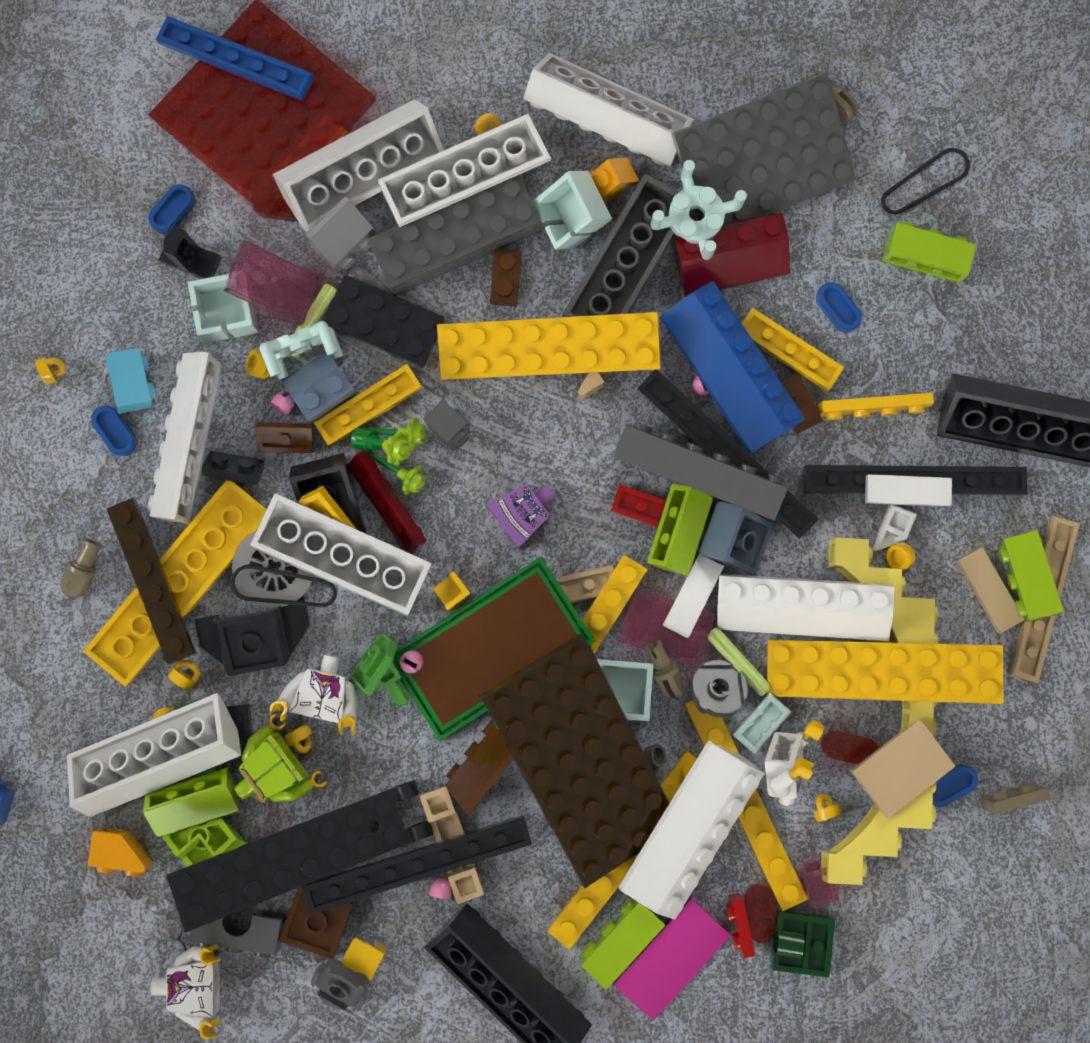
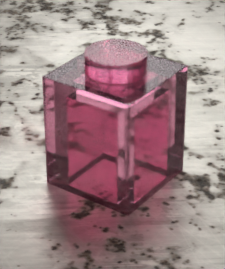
M820 859L804 863L805 868L798 869L803 889L808 898L806 901L812 908L840 901L836 884L823 881V875H827V867H821Z

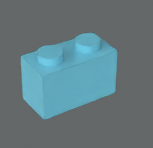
M139 348L105 353V361L117 413L151 408V399H155L156 395L153 383H147L145 373L150 372L147 357H141Z

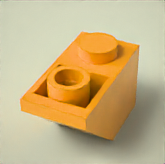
M628 158L607 159L590 173L604 203L622 196L639 182Z
M101 827L92 832L87 866L97 867V871L102 873H113L115 870H123L125 875L142 876L143 873L153 868L154 862L130 830Z

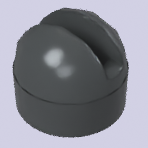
M650 745L643 751L651 768L662 767L665 764L666 753L661 745Z

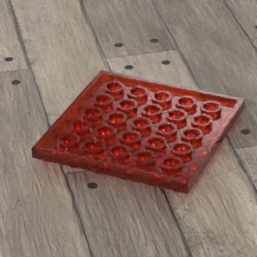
M254 0L221 37L313 73L315 78L304 101L199 60L148 116L268 219L285 200L272 174L338 140L345 131L348 132L376 99L371 92L259 0Z

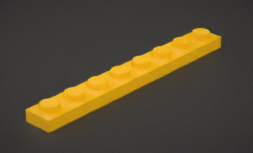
M693 699L684 703L704 747L709 740L739 754L722 717L699 712ZM754 790L743 812L738 816V820L780 909L785 911L808 900L762 800L757 790Z
M687 750L660 784L669 803L697 760ZM638 854L587 888L581 885L548 927L547 932L570 950L619 887Z

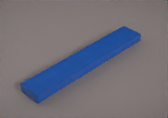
M169 16L166 17L156 37V41L160 45L301 101H304L315 78L313 73Z

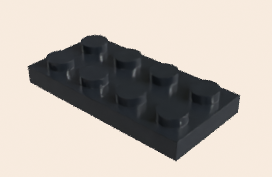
M344 275L324 321L328 324V327L333 328V330L424 368L438 337L437 324H443L445 317Z

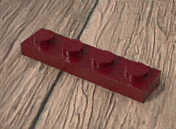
M366 449L357 453L348 463L351 473L403 550L410 554L415 553L427 542L421 528L416 525L409 515L406 506L401 503L393 491L390 482L384 478L375 460L370 457Z

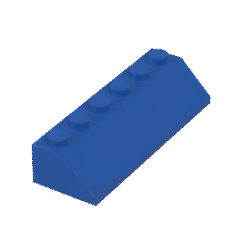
M714 281L692 292L659 317L750 455L805 420Z

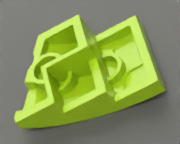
M223 818L208 821L203 825L191 826L186 830L176 833H168L162 837L175 856L181 858L186 866L247 844Z

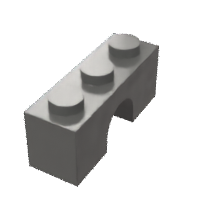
M258 910L252 915L251 925L247 930L236 929L231 924L229 916L191 930L189 941L198 942V946L207 947L218 944V946L226 947L225 950L232 953H241L243 950L252 951L257 957L269 958L271 955H275L281 947L279 940L285 925L286 914Z

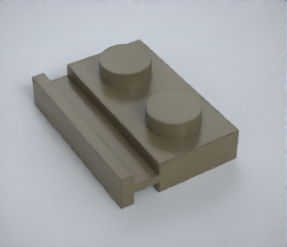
M1036 782L1021 784L1014 789L995 791L991 795L980 797L979 799L982 809L999 814L1051 800V796L1047 787L1037 785Z

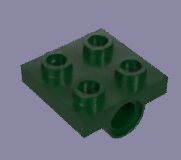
M777 910L770 968L774 971L829 978L835 919L828 916Z

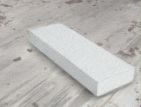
M866 475L865 503L949 507L952 506V478Z
M699 554L663 626L688 638L724 566Z

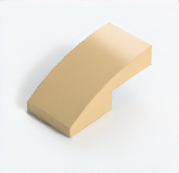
M592 372L586 376L578 390L577 397L579 401L603 388L604 381L601 376L607 372Z

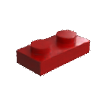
M619 484L610 512L658 528L667 500Z
M740 893L728 895L730 904H725L729 922L733 921L736 932L731 933L735 951L740 950L744 958L753 957L755 952L744 899Z

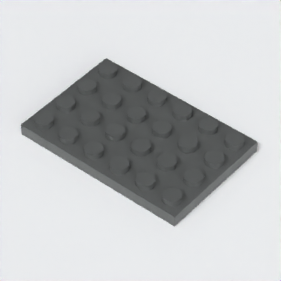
M827 72L671 133L682 168L687 160H692L695 163L692 174L695 186L713 188L722 202L732 201L739 190L746 192L747 197L742 208L738 211L726 213L723 225L765 217L856 180ZM695 209L699 221L704 218L703 212L700 209Z

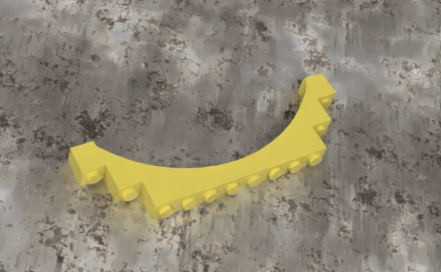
M836 537L829 540L828 568L837 569L850 582L892 584L895 587L893 619L889 637L890 643L938 644V636L935 634L938 607L935 606V599L902 597L906 586L905 577L902 576V569L869 567V563L872 562L873 549L869 547V539ZM902 701L901 731L916 719H920L929 732L935 736L937 722L934 719V707H936L937 702ZM936 782L889 819L884 817L874 803L863 820L847 837L829 851L821 850V880L831 884L863 885V877H866L867 864L863 860V855L898 857V850H900L902 844L898 827L932 829V822L936 819V808L932 805L933 793L936 791Z

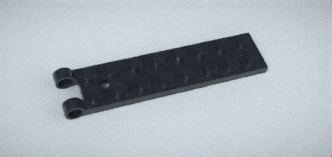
M415 780L402 783L166 874L184 932H189L433 835L428 820L404 828L396 804L398 801L419 794ZM371 821H376L379 825L378 830L375 832H371L368 829V824Z

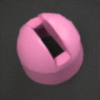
M697 375L692 383L693 391L698 396H708L710 393L708 390H704L703 384Z
M285 391L279 392L270 401L272 406L287 416L295 405L291 395H288V392Z
M417 651L405 652L400 658L402 670L409 674L421 670L424 663L422 655ZM405 658L416 663V668L405 663Z
M445 878L435 880L431 884L429 896L451 900L453 891L450 882Z

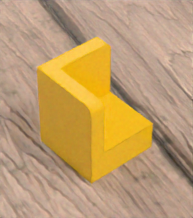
M454 571L449 574V577L433 588L448 611H451L472 595Z
M355 937L342 960V964L354 972L366 975L371 980L388 947L379 942L374 947Z

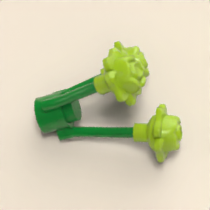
M411 418L406 428L399 427L398 430L379 429L371 426L368 429L357 427L351 437V446L360 450V452L366 449L370 457L377 463L396 473L397 477L403 480L402 491H404L406 496L410 492H420L426 484V476L423 475L424 470L421 465L409 471L394 466H398L403 460H406L410 456V451L417 449L419 444H424L426 426L421 424L418 418ZM378 435L393 436L389 437L388 440L381 441ZM382 447L387 454V461L372 453V451Z

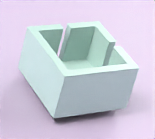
M568 171L532 201L542 223L563 221L565 223L545 227L555 250L576 248L589 238L592 232L598 231L612 220L589 171Z
M243 271L188 282L191 305L196 310L193 311L197 336L205 343L230 339L229 333L234 337L259 333L250 280Z
M597 659L627 720L649 721L653 664Z

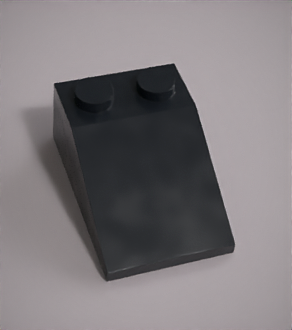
M345 453L290 468L289 480L297 503L302 496L323 486L355 528L367 534Z

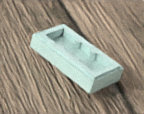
M769 693L732 735L755 754L789 716L791 711Z

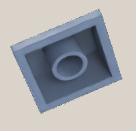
M326 351L282 381L295 403L313 426H315L314 422L358 395L331 355L327 356Z
M718 501L699 553L713 561L756 576L774 524L752 511Z

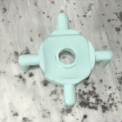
M687 160L684 162L681 171L684 189L674 196L668 216L664 217V213L661 210H656L653 213L651 228L653 230H660L671 227L677 236L682 237L687 242L699 244L702 258L709 260L716 249V243L711 239L721 229L725 214L740 210L747 194L745 191L739 190L732 201L722 202L713 188L694 185L692 174L695 163L692 160ZM700 209L704 214V218L700 221H694L690 218L689 211Z
M320 321L310 327L297 330V333L290 336L286 334L275 340L262 343L259 349L270 377L278 376L279 380L288 378L289 374L283 358L290 356V352H296V355L312 350L311 344L313 347L323 344L327 356L332 355L334 360L343 357L344 355L333 328L328 327L325 321Z

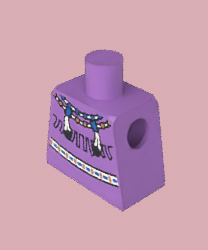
M526 484L488 503L487 507L517 548L520 549L550 518L549 513L544 507L557 497L548 485H545L534 494Z

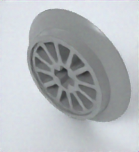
M256 531L241 542L233 558V573L237 568L243 565H250L251 562L269 568V562L274 560L276 564L281 563L282 565L278 570L290 572L286 570L287 567H292L288 563L285 564V562L272 556L267 557L263 552L252 548L250 544ZM257 551L264 557V562L253 558ZM298 568L297 574L314 577L313 574ZM255 569L242 570L235 579L237 588L244 596L292 601L300 599L312 583V581L295 578L293 583L289 584L283 575H275L274 573ZM264 572L259 578L253 581L251 577L252 573ZM268 577L264 589L257 586L260 581ZM278 578L284 581L287 588L280 590ZM272 579L275 582V592L268 591ZM251 601L254 604L268 608H277L280 605L281 607L289 605Z

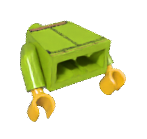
M273 714L268 724L262 726L247 741L241 756L243 764L239 767L245 779L234 787L237 795L242 800H246L256 793L262 801L267 798L273 802L294 801L311 792L312 789H318L326 785L327 781L317 784L314 780L315 775L322 771H315L309 775L279 733L284 729L286 721L281 726H275L272 721L278 717V714Z

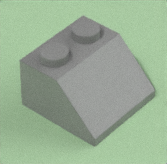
M345 196L306 236L315 252L339 274L342 270H348L354 264L355 257L362 250L367 251L371 247L368 238L376 234L369 222Z

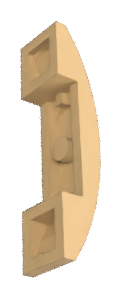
M446 786L420 795L428 822L431 823L437 842L465 833L451 794ZM475 863L447 871L457 904L484 895Z

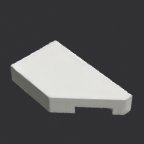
M889 504L872 544L873 552L907 540L917 514L895 504Z

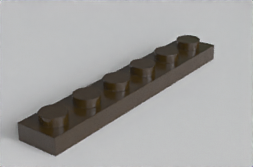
M131 498L106 508L167 665L197 654L136 499Z

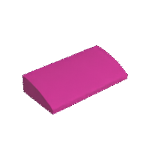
M691 896L685 902L682 911L677 915L676 919L667 918L664 921L665 927L613 982L617 989L653 1020L731 936Z

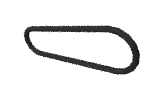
M948 148L941 151L884 192L881 198L883 209L890 214H899L960 181L968 174L970 169L968 156L957 148ZM956 152L964 158L966 168L959 177L901 209L891 210L886 206L885 198L889 193L944 154Z
M243 565L237 568L231 577L233 593L245 601L327 607L337 597L335 585L324 579L256 565ZM255 569L323 583L331 587L333 595L326 603L247 597L237 591L235 579L240 571Z

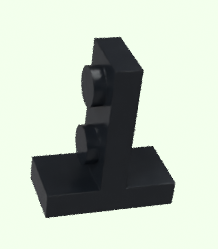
M174 226L171 233H168L164 239L159 261L167 266L205 279L214 277L222 257L219 254L199 247L184 229Z

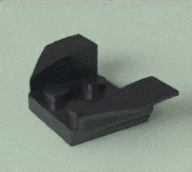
M301 598V599H298L297 601H303V602H305V599H304V598ZM280 605L277 609L220 619L219 614L194 619L199 645L223 664L229 676L285 666L310 625L307 608L301 605H287L283 607Z

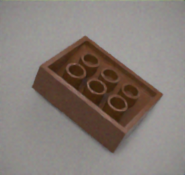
M492 719L482 730L485 737L478 744L476 741H473L464 752L467 759L460 766L458 763H455L446 775L450 780L445 786L468 815L514 760Z

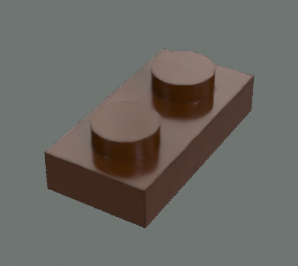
M495 249L490 304L517 307L522 251Z
M798 372L780 381L805 418V420L793 428L796 434L823 421Z
M258 422L256 425L258 452H314L313 424Z

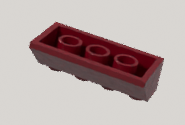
M783 213L723 225L719 232L711 239L716 243V249L709 260L702 258L699 244L687 242L677 235L672 244L684 297L712 281L720 290L790 274L789 237Z

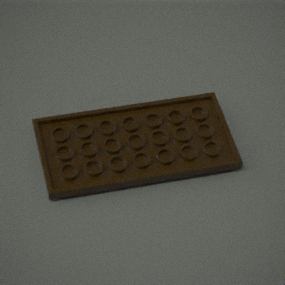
M579 634L479 696L580 883L584 888H587L640 853L670 803L586 637L583 634Z

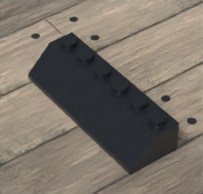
M953 373L943 396L937 436L1090 467V401Z
M468 903L459 909L424 946L521 1043H581L592 1026L584 1014L576 1009L564 997L561 991L554 988L539 970L535 969L523 958L522 954L513 948L501 936L500 932L489 925L481 917L480 913Z

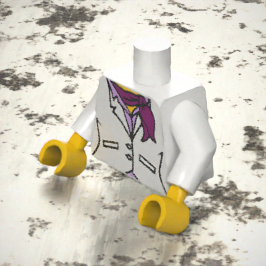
M324 654L320 670L308 668L305 672H300L286 685L278 701L271 704L270 717L274 711L280 710L282 711L280 721H284L287 717V708L290 707L289 712L338 723L340 735L343 734L342 731L345 727L350 726L351 734L354 736L357 732L355 721L360 702L354 685L349 682V677L337 674L340 658Z
M811 720L808 723L804 732H798L797 734L774 732L765 759L768 795L778 797V802L781 805L789 806L794 804L803 778L808 780L813 773L811 768L814 766V763L803 758V747L809 743V736L818 741L823 734L825 726L815 720Z
M218 944L209 947L192 946L176 957L175 962L167 968L166 977L153 978L151 982V995L166 996L167 1011L174 1012L176 1017L199 1030L200 1036L204 1040L217 1038L219 1035L214 1032L213 1027L220 1026L221 1024L219 1019H210L220 1010L221 958L220 954L213 953V950L219 948Z

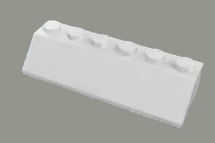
M548 53L533 68L523 97L533 107L546 109L553 112L561 120H570L579 124V127L585 131H594L603 135L605 140L612 143L618 142L635 154L642 153L652 158L659 165L671 166L678 154L671 133L691 126L694 121L689 116L551 53Z
M414 99L272 175L286 203L304 231L307 232L313 229L345 196L355 206L382 191L378 179L440 153L444 149L428 107Z
M526 114L378 179V182L395 221L399 227H402L549 162L551 157L529 114Z
M183 353L182 361L179 360L177 363V385L172 389L170 401L173 404L172 410L165 420L166 439L162 441L159 449V455L162 457L160 468H157L154 473L155 492L154 495H151L148 502V510L151 511L150 517L183 524L191 523L222 370V364L210 353Z
M276 493L250 544L256 550L405 616H408L432 564Z
M720 574L717 627L720 630L889 641L893 619L895 587L892 584Z
M218 693L67 755L70 807L92 817L241 756L238 730L221 696Z
M708 740L618 888L656 914L676 919L693 889L698 885L706 868L712 862L722 842L728 836L738 816L743 812L746 803L754 790L757 789L765 773L744 756Z

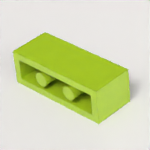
M897 222L889 232L882 261L960 283L969 275L977 244L970 243L964 237L956 236L952 238L942 235L941 231L935 229L923 230L916 228V225L910 222Z
M671 485L647 560L648 564L671 573L689 576L711 507L712 496L688 486Z
M1038 530L1003 539L1001 542L1002 547H999L998 550L1002 563H1008L1011 572L1007 574V579L1011 590L1016 589L1019 600L1015 601L1019 616L1025 617L1027 623L1063 613L1064 609Z
M224 768L146 794L143 814L156 837L237 812L239 811L240 797L234 789L236 784L228 768Z
M631 898L621 907L620 912L622 914L614 922L609 920L600 931L601 937L595 943L590 941L580 953L582 955L580 958L581 966L606 990L665 927L663 919L658 914L638 901H633Z

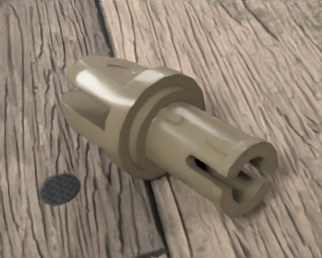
M817 70L811 77L821 74L820 71ZM830 83L840 121L848 122L852 120L858 113V103L842 85L834 86Z
M89 538L84 539L77 559L68 563L60 583L61 590L67 597L77 598L83 596L88 591L96 574L93 564L102 547V544Z
M660 640L655 641L656 646L653 641L645 646V651L648 653L654 666L653 679L658 682L665 697L669 699H674L675 695L680 697L684 693V683L679 673L677 662L669 660Z

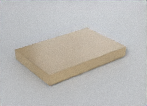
M916 719L850 771L884 817L889 819L952 770L955 765L920 719Z

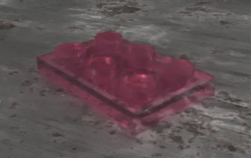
M243 239L239 245L223 291L301 326L305 321L319 276Z
M636 588L618 642L645 650L647 644L653 641L656 646L655 641L660 640L668 658L699 667L715 614L702 610L690 636L686 638L663 626L675 601Z

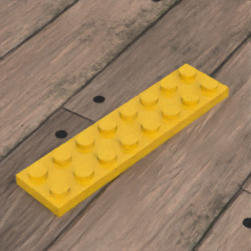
M659 312L437 324L441 380L661 369Z
M226 480L160 558L183 620L186 619L231 565L235 552L241 542L247 536L257 531L267 510L233 481ZM137 587L83 650L86 655L125 687L130 686L161 648Z
M768 640L767 682L770 684L771 689L767 692V695L771 693L773 696L1004 704L1003 645Z

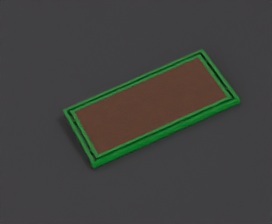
M540 556L396 649L392 663L402 678L400 679L438 740L441 741L487 712L479 696L480 694L579 634H583L586 637L589 645L596 642V640L546 564V560ZM408 651L419 652L424 661L421 670L413 674L404 672L400 666L401 656ZM405 658V663L416 668V663Z

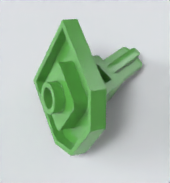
M382 634L364 652L359 665L350 678L363 693L369 696L379 685L387 690L397 706L405 705L411 697L400 680L402 678L392 663L397 643L389 636Z

